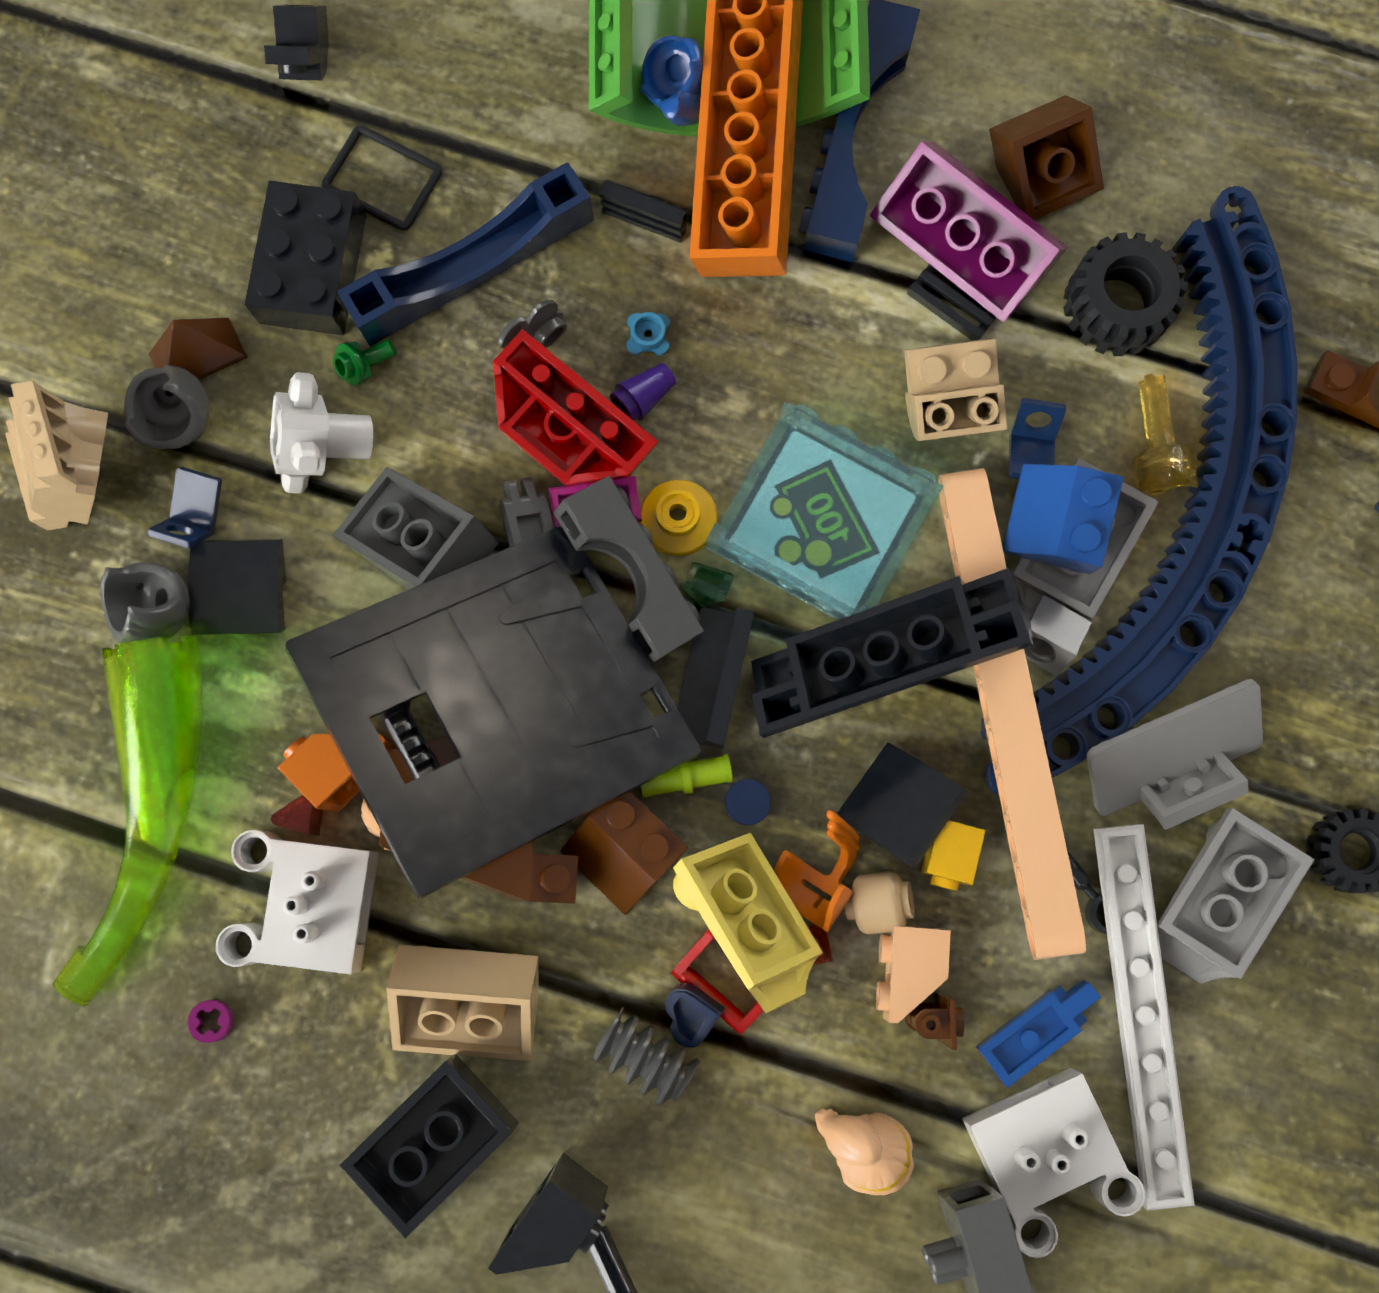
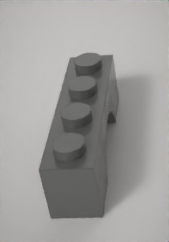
M607 476L564 499L553 514L576 551L595 550L606 553L617 559L629 572L635 587L636 602L632 616L627 624L652 664L701 634L704 630L700 625V616L697 609L691 602L685 601L676 586L677 579L673 570L667 563L660 560L654 550L650 532L644 525L638 524L630 511V502L626 493L620 486L613 483L610 476Z

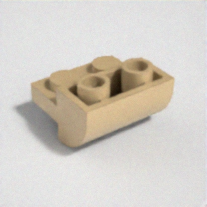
M989 338L904 349L908 387L905 399L911 430L916 440L924 441L1007 430L1004 385L999 384L996 339Z

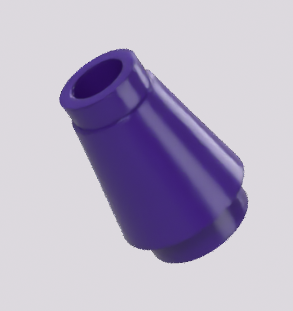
M660 363L656 367H652L616 384L615 391L609 395V398L616 407L633 421L636 419L642 421L669 392L670 388L676 385V380L671 370L665 364Z

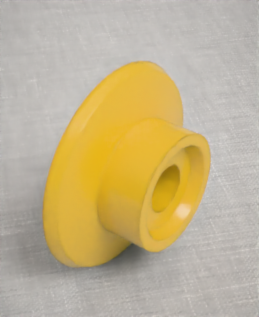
M678 479L663 482L647 494L641 505L642 521L639 523L644 525L650 532L653 539V547L664 554L685 556L695 553L708 544L716 531L718 523L716 504L711 495L694 482ZM675 509H681L686 512V517L677 521L672 519L670 514Z

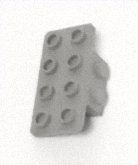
M1247 679L1092 747L1087 752V762L1096 810L1100 815L1106 816L1138 801H1142L1166 830L1249 793L1248 780L1233 765L1231 760L1258 749L1263 743L1260 686L1253 679Z

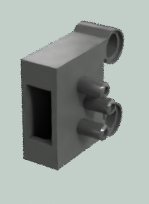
M982 1179L938 1191V1198L950 1238L926 1244L922 1247L925 1262L931 1266L930 1273L934 1284L938 1286L963 1279L967 1293H1033L1005 1198Z

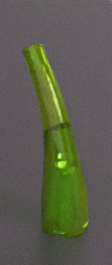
M182 636L181 642L174 643L163 640V637L116 644L115 649H101L126 816V844L115 889L103 918L88 944L76 948L52 983L59 994L78 1005L88 1006L132 947L157 903L177 856L193 798L201 747L203 671L197 636Z

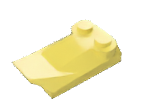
M745 834L682 858L673 867L676 872L673 880V889L676 897L689 909L699 911L725 955L765 1014L806 994V984L810 970L817 957L823 952L752 834Z

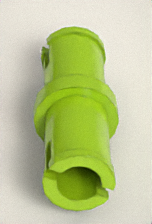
M728 754L684 763L640 786L642 798L682 791L684 795L693 793V788L733 782Z

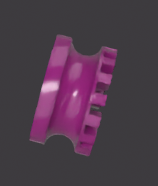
M219 1000L200 1002L193 1007L188 1016V1030L192 1037L199 1042L212 1043L223 1040L230 1034L233 1028V1011L228 1004ZM219 1010L221 1015L217 1022L221 1025L218 1032L216 1030L203 1032L201 1028L205 1022L201 1017L203 1011L213 1013Z

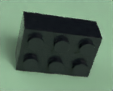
M269 180L244 304L259 324L336 335L345 334L348 310L337 291L355 280L367 216L355 192Z
M454 1054L339 1166L406 1239L514 1131L519 1122L458 1055Z

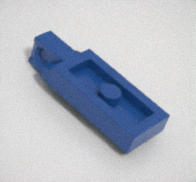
M1085 980L1080 981L1067 992L1059 985L1052 991L1048 990L975 1047L1001 1082L1009 1088L1082 1031L1080 1027L1088 1021L1082 1012L1101 997L1090 982Z

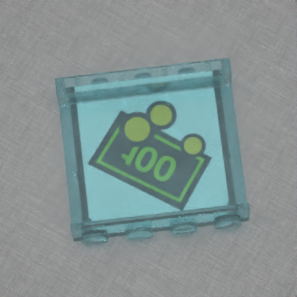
M785 401L777 424L719 525L715 523L706 540V549L839 620L878 605L943 486L935 482L936 477L929 471L915 466L911 469L896 461V455L888 449L877 445L871 448L858 441V436L847 427L838 424L832 427L819 420L818 414L811 408L802 404L793 406Z

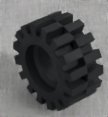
M1353 809L1329 813L1322 817L1325 821L1316 822L1312 827L1317 832L1316 835H1310L1307 839V844L1314 845L1313 851H1306V854L1315 859L1317 864L1310 867L1313 873L1322 874L1324 877L1320 881L1326 886H1335L1334 890L1339 892H1378L1379 813H1368V809ZM1351 833L1362 836L1370 848L1369 861L1364 867L1357 870L1347 866L1340 855L1341 841Z

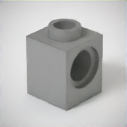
M1043 595L1033 609L1027 606L1024 607L1026 615L1031 622L1033 646L1024 648L1026 659L1058 676L1077 655L1092 622Z

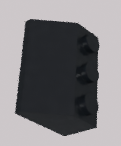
M562 1153L506 1233L488 1269L498 1275L567 1263L578 1249L586 1254L603 1229L601 1225L606 1218L605 1212L609 1207L604 1202L608 1186L565 1153Z

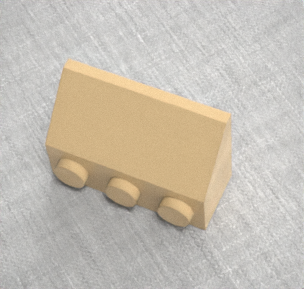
M398 945L386 987L392 1050L445 1055L457 1054L458 1056L531 1062L539 989L538 956Z

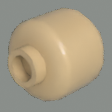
M895 871L860 874L855 878L852 885L853 894L845 905V913L848 920L855 919L861 932L868 935L891 933L894 926L905 927L908 919H914L915 907L911 884L909 881H903L898 873Z

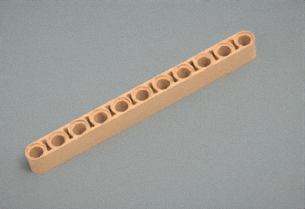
M979 468L938 475L939 498L955 577L960 576L965 584L1007 569L985 469ZM1024 649L980 663L973 666L1028 942L1034 960L1085 953L1086 939Z

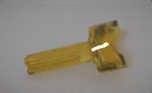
M1153 373L1144 376V380L1139 381L1148 449L1136 455L1132 461L1135 489L1151 498L1175 487L1191 486L1197 489L1199 485L1194 452L1187 446L1175 445L1166 377L1163 374L1159 376H1154Z

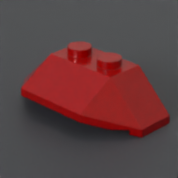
M523 329L492 361L499 430L566 487L595 483L607 476H610L612 480L630 477L659 444L658 440Z

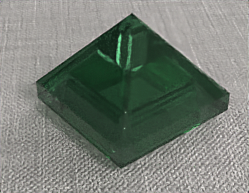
M692 562L682 588L699 605L706 606L726 600L734 575L733 573Z

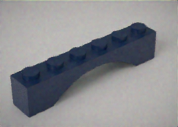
M885 0L869 1L870 99L831 115L838 118L835 129L826 128L820 150V154L827 156L824 169L815 168L809 193L816 194L813 208L804 207L799 226V232L806 234L803 250L849 262L854 261L868 203L860 189L853 164V133L859 117L872 97L888 81L905 70L920 13L918 8Z
M567 162L531 182L498 215L458 242L412 262L376 269L338 290L337 293L369 346H372L594 221L591 198L571 165Z

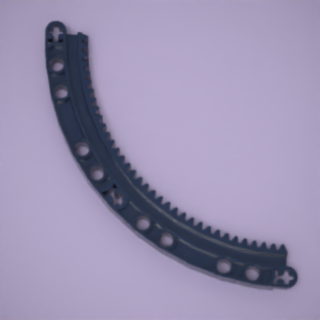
M1233 186L1223 190L1210 208L1211 220L1202 223L1201 218L1193 221L1172 248L1174 253H1185L1178 265L1182 264L1184 268H1191L1184 281L1196 284L1188 295L1190 299L1201 300L1193 309V314L1204 316L1196 325L1197 330L1207 332L1199 341V346L1209 348L1201 357V362L1210 365L1202 373V378L1211 381L1203 389V394L1211 398L1202 406V410L1210 415L1201 422V427L1209 431L1199 439V443L1206 447L1196 457L1202 464L1193 471V475L1198 480L1189 487V491L1194 495L1184 503V507L1189 511L1179 517L1178 522L1182 526L1173 532L1171 536L1175 542L1166 547L1164 552L1168 556L1156 565L1159 571L1149 577L1150 585L1138 593L1141 598L1130 604V611L1118 619L1119 624L1106 632L1108 636L1099 640L1095 644V648L1086 652L1082 659L1069 666L1070 669L1056 676V679L1033 692L1052 778L1085 760L1087 752L1092 747L1125 733L1174 690L1212 646L1242 600L1271 538L1289 477L1297 421L1298 365L1291 307L1278 255L1258 204L1252 193L1244 187ZM1229 203L1231 207L1238 206L1241 212L1238 215L1234 211L1227 213L1224 208ZM1238 222L1239 226L1234 231L1233 226ZM1244 264L1254 268L1257 275L1250 273ZM1256 313L1264 315L1268 319L1269 324L1261 322ZM1261 421L1268 423L1272 427L1274 436L1264 432ZM1253 471L1265 477L1266 487L1260 486L1255 481ZM1242 540L1247 543L1237 551H1233L1241 545ZM1210 583L1217 585L1222 590V603L1215 601L1209 593ZM1181 626H1185L1193 632L1195 637L1193 647L1186 645L1181 640ZM1100 707L1108 708L1114 715L1115 722L1111 730L1104 728L1098 721L1097 713ZM982 718V731L980 733L984 740L987 738L984 718ZM1056 736L1066 739L1070 745V755L1066 760L1058 758L1053 752L1052 742ZM990 760L984 769L983 777L988 789L999 796L993 763Z

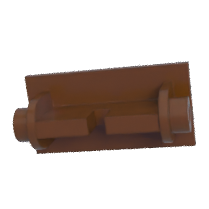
M935 992V1002L920 1003L905 1017L908 1027L917 1031L920 1036L926 1039H937L951 1050H957V1037L964 1036L962 1008L955 1007V999L940 992Z

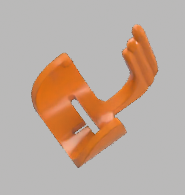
M832 810L827 811L829 822L826 834L840 847V855L831 874H821L788 850L782 852L774 868L775 874L799 914L826 932L830 930L853 894V891L841 882L853 865L860 848V837L857 832ZM809 882L832 897L831 901L829 902L824 898L821 901L822 897L807 888L805 883Z

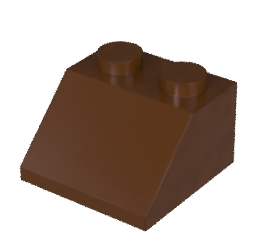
M1064 95L989 129L996 168L1015 205L1033 220L1104 189L1091 106Z
M628 792L593 810L562 847L560 852L563 855L578 856L577 869L626 915L689 848L635 795Z

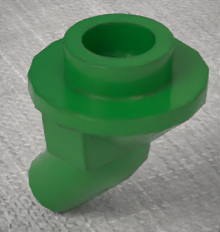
M387 339L363 351L357 341L345 342L337 346L336 354L333 357V366L339 378L355 386L372 376L369 367L397 355V350L391 339Z

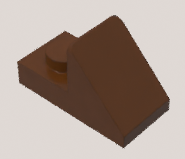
M1327 350L1320 356L1304 394L1379 428V361L1367 369Z

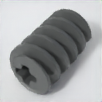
M622 1007L596 1046L593 1060L598 1063L606 1056L611 1055L609 1072L612 1074L624 1065L628 1067L624 1081L628 1085L638 1077H642L643 1082L640 1094L643 1096L655 1087L659 1089L656 1105L659 1107L671 1098L676 1101L690 1082L701 1061L696 1058L684 1066L685 1049L680 1047L668 1055L670 1039L665 1036L655 1044H652L655 1029L650 1025L640 1033H637L639 1017L633 1015L622 1023L620 1021L623 1012Z

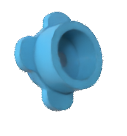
M644 312L641 314L633 313L629 316L627 325L630 328V339L627 341L626 346L631 354L639 355L642 352H654L657 356H662L668 352L669 342L666 340V330L670 327V320L665 314ZM651 331L652 336L647 338L644 336V333Z

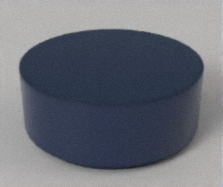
M751 779L740 780L733 784L725 797V808L729 817L734 822L745 826L755 825L767 816L771 806L768 790L760 782Z

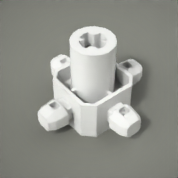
M297 372L290 379L288 393H275L271 418L270 453L276 474H281V482L285 492L302 493L307 488L309 475H323L326 458L370 459L373 448V423L370 415L328 413L322 395H318V385L314 375Z

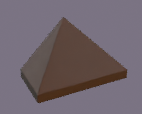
M229 318L173 320L149 352L155 368H162L165 365L181 367L195 375L199 380L247 358Z

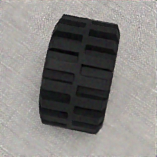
M1127 232L1117 233L1113 240L1108 236L1101 239L1096 247L1092 246L1086 252L1069 279V284L1065 289L1063 298L1068 300L1063 307L1065 316L1073 317L1068 326L1073 333L1079 330L1083 334L1079 340L1087 346L1090 341L1097 345L1095 351L1104 354L1107 349H1112L1113 356H1123L1127 350H1129L1131 355L1140 353L1145 346L1149 348L1155 344L1178 318L1177 315L1182 311L1186 302L1182 297L1188 291V282L1180 281L1186 272L1182 264H1174L1173 261L1177 255L1172 249L1165 252L1160 248L1163 244L1162 241L1154 238L1152 243L1145 241L1146 234L1137 232L1132 239H1129ZM1120 280L1131 284L1140 293L1144 309L1131 311L1117 306L1108 297L1104 282Z

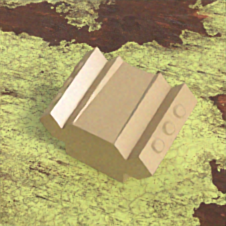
M33 380L11 384L14 397H9V402L14 417L12 420H6L9 432L5 433L29 521L46 530L67 528L69 521L88 524L96 494L108 413L65 402Z

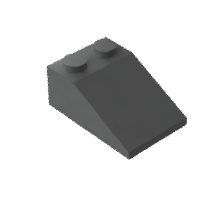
M389 467L384 469L333 534L337 540L407 590L488 557L499 544L473 515Z

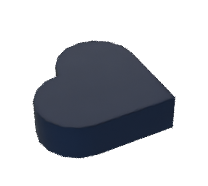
M688 983L676 985L665 1001L667 1013L673 1019L671 1034L678 1044L690 1048L698 1046L703 1042L725 1009L724 1006L699 988Z

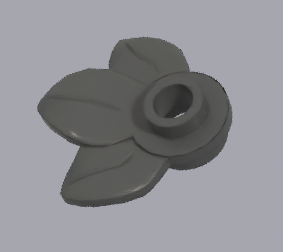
M545 300L534 306L528 317H518L508 323L499 334L497 343L501 348H505L523 329L541 345L548 348L564 334L567 324L562 320L563 313L558 309V304L553 300Z

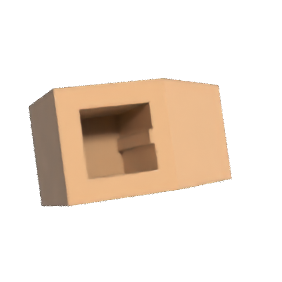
M894 926L891 933L880 935L879 962L886 963L885 982L878 981L876 1009L883 1010V1019L887 1022L899 1023L948 979L951 930Z

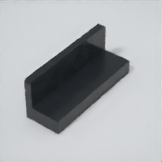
M702 607L699 616L700 625L704 632L693 638L677 708L698 743L723 749L754 612L737 608L734 614Z

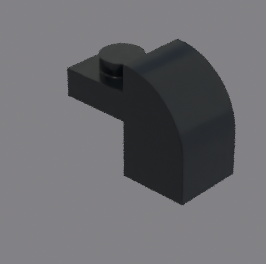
M289 4L273 6L276 43L264 45L265 64L278 65L279 79L323 80L327 70L329 46L326 6Z

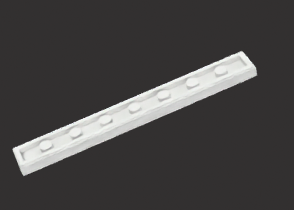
M1144 824L1093 829L1138 1175L1145 1190V1201L1142 1206L1147 1211L1195 1206Z

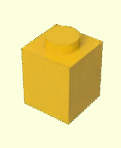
M948 820L925 853L920 873L932 876L931 885L952 891H958L959 884L973 885L986 830Z

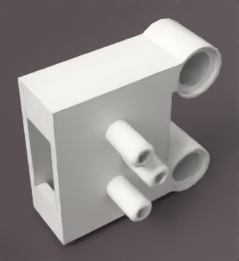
M248 830L241 833L234 840L231 848V855L235 865L247 872L272 871L264 925L243 923L233 924L224 928L216 940V953L219 959L224 964L232 967L264 963L343 974L361 972L379 852L286 841L269 831ZM262 839L267 846V855L261 863L257 864L251 857V848L257 840ZM241 932H245L252 941V948L246 957L241 956L237 952L235 945L236 939Z
M1073 1068L1064 1070L962 1118L994 1189L1005 1198L1019 1248L1029 1257L1041 1258L1047 1256L1054 1250L1058 1241L1056 1225L1038 1207L1041 1204L1090 1182L1091 1193L1095 1199L1116 1215H1134L1141 1209L1145 1201L1144 1186L1137 1176L1129 1172L1083 1073ZM1118 1178H1124L1126 1187L1123 1195L1118 1199H1109L1108 1187L1111 1182ZM1028 1220H1040L1041 1229L1039 1234L1034 1239H1022L1021 1229Z

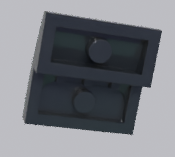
M283 539L203 540L190 548L189 615L191 635L281 633L285 630L282 585L286 583Z
M887 742L837 814L851 825L855 831L915 869L968 792L932 767Z

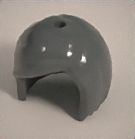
M165 365L162 368L146 369L137 374L127 388L124 402V413L127 421L124 423V427L132 435L133 439L139 441L143 446H150L153 449L184 447L199 439L207 428L209 418L208 394L200 380L184 368Z
M147 562L134 563L121 568H105L99 585L101 590L99 594L107 627L116 641L131 646L155 645L172 638L185 624L188 617L189 593L184 580L174 570L160 564Z

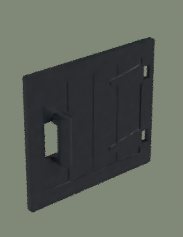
M561 526L294 637L285 643L287 655L414 894L418 898H423L683 765L696 758L701 752V747L585 551L575 550ZM580 573H583L594 594L585 598L581 596L572 578ZM650 690L664 713L654 718L641 698ZM424 694L427 696L460 756L459 759L442 767L437 762L409 710L410 701ZM380 716L414 779L407 784L404 783L373 726L371 718Z

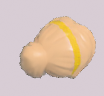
M822 1108L815 1113L818 1131L824 1137L828 1149L836 1157V1163L840 1167L843 1182L848 1187L865 1194L887 1195L900 1191L909 1182L915 1167L912 1158L913 1144L910 1134L897 1120L878 1112L870 1115L849 1116L838 1115L832 1109L826 1110Z

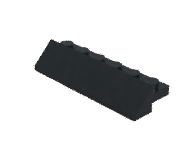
M1010 567L965 584L960 576L954 577L785 639L786 649L751 661L757 690L756 693L752 694L760 736L766 738L1033 646L1031 622L1026 615L1018 586Z

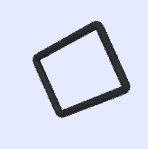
M358 125L352 130L322 180V188L340 190L331 185L362 134L434 170L404 221L359 199L365 212L400 230H407L412 226L441 177L442 167L439 163L363 125Z

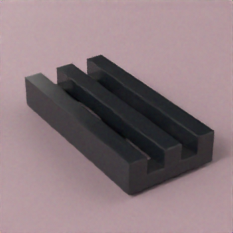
M605 180L599 193L600 198H602L600 201L601 206H603L602 213L681 243L686 232L685 209Z
M930 264L920 273L916 282H913L907 292V295L972 341L980 340L997 318ZM933 274L937 275L939 278H941L942 280H944L946 283H948L949 285H951L953 288H955V289L958 290L960 293H962L963 295H965L967 298H969L970 300H972L974 303H976L977 305H979L981 308H983L984 310H986L989 314H987L986 312H984L982 309H980L979 307H977L975 304H973L972 302H970L968 299H966L965 297H963L961 294H959L958 292H956L954 289H952L951 287H949L947 284H945L944 282H942L940 279H938L937 277H935ZM924 285H928L946 298L952 305L963 310L981 324L978 327L926 291L923 288Z

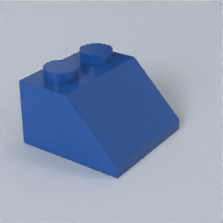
M1023 464L1002 546L1003 553L1085 574H1092L1102 568L1124 477L1081 466Z

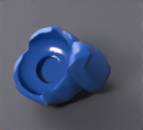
M664 36L650 46L642 65L640 93L645 95L655 106L659 107L664 113V117L677 126H689L699 123L703 56L696 40L686 37Z

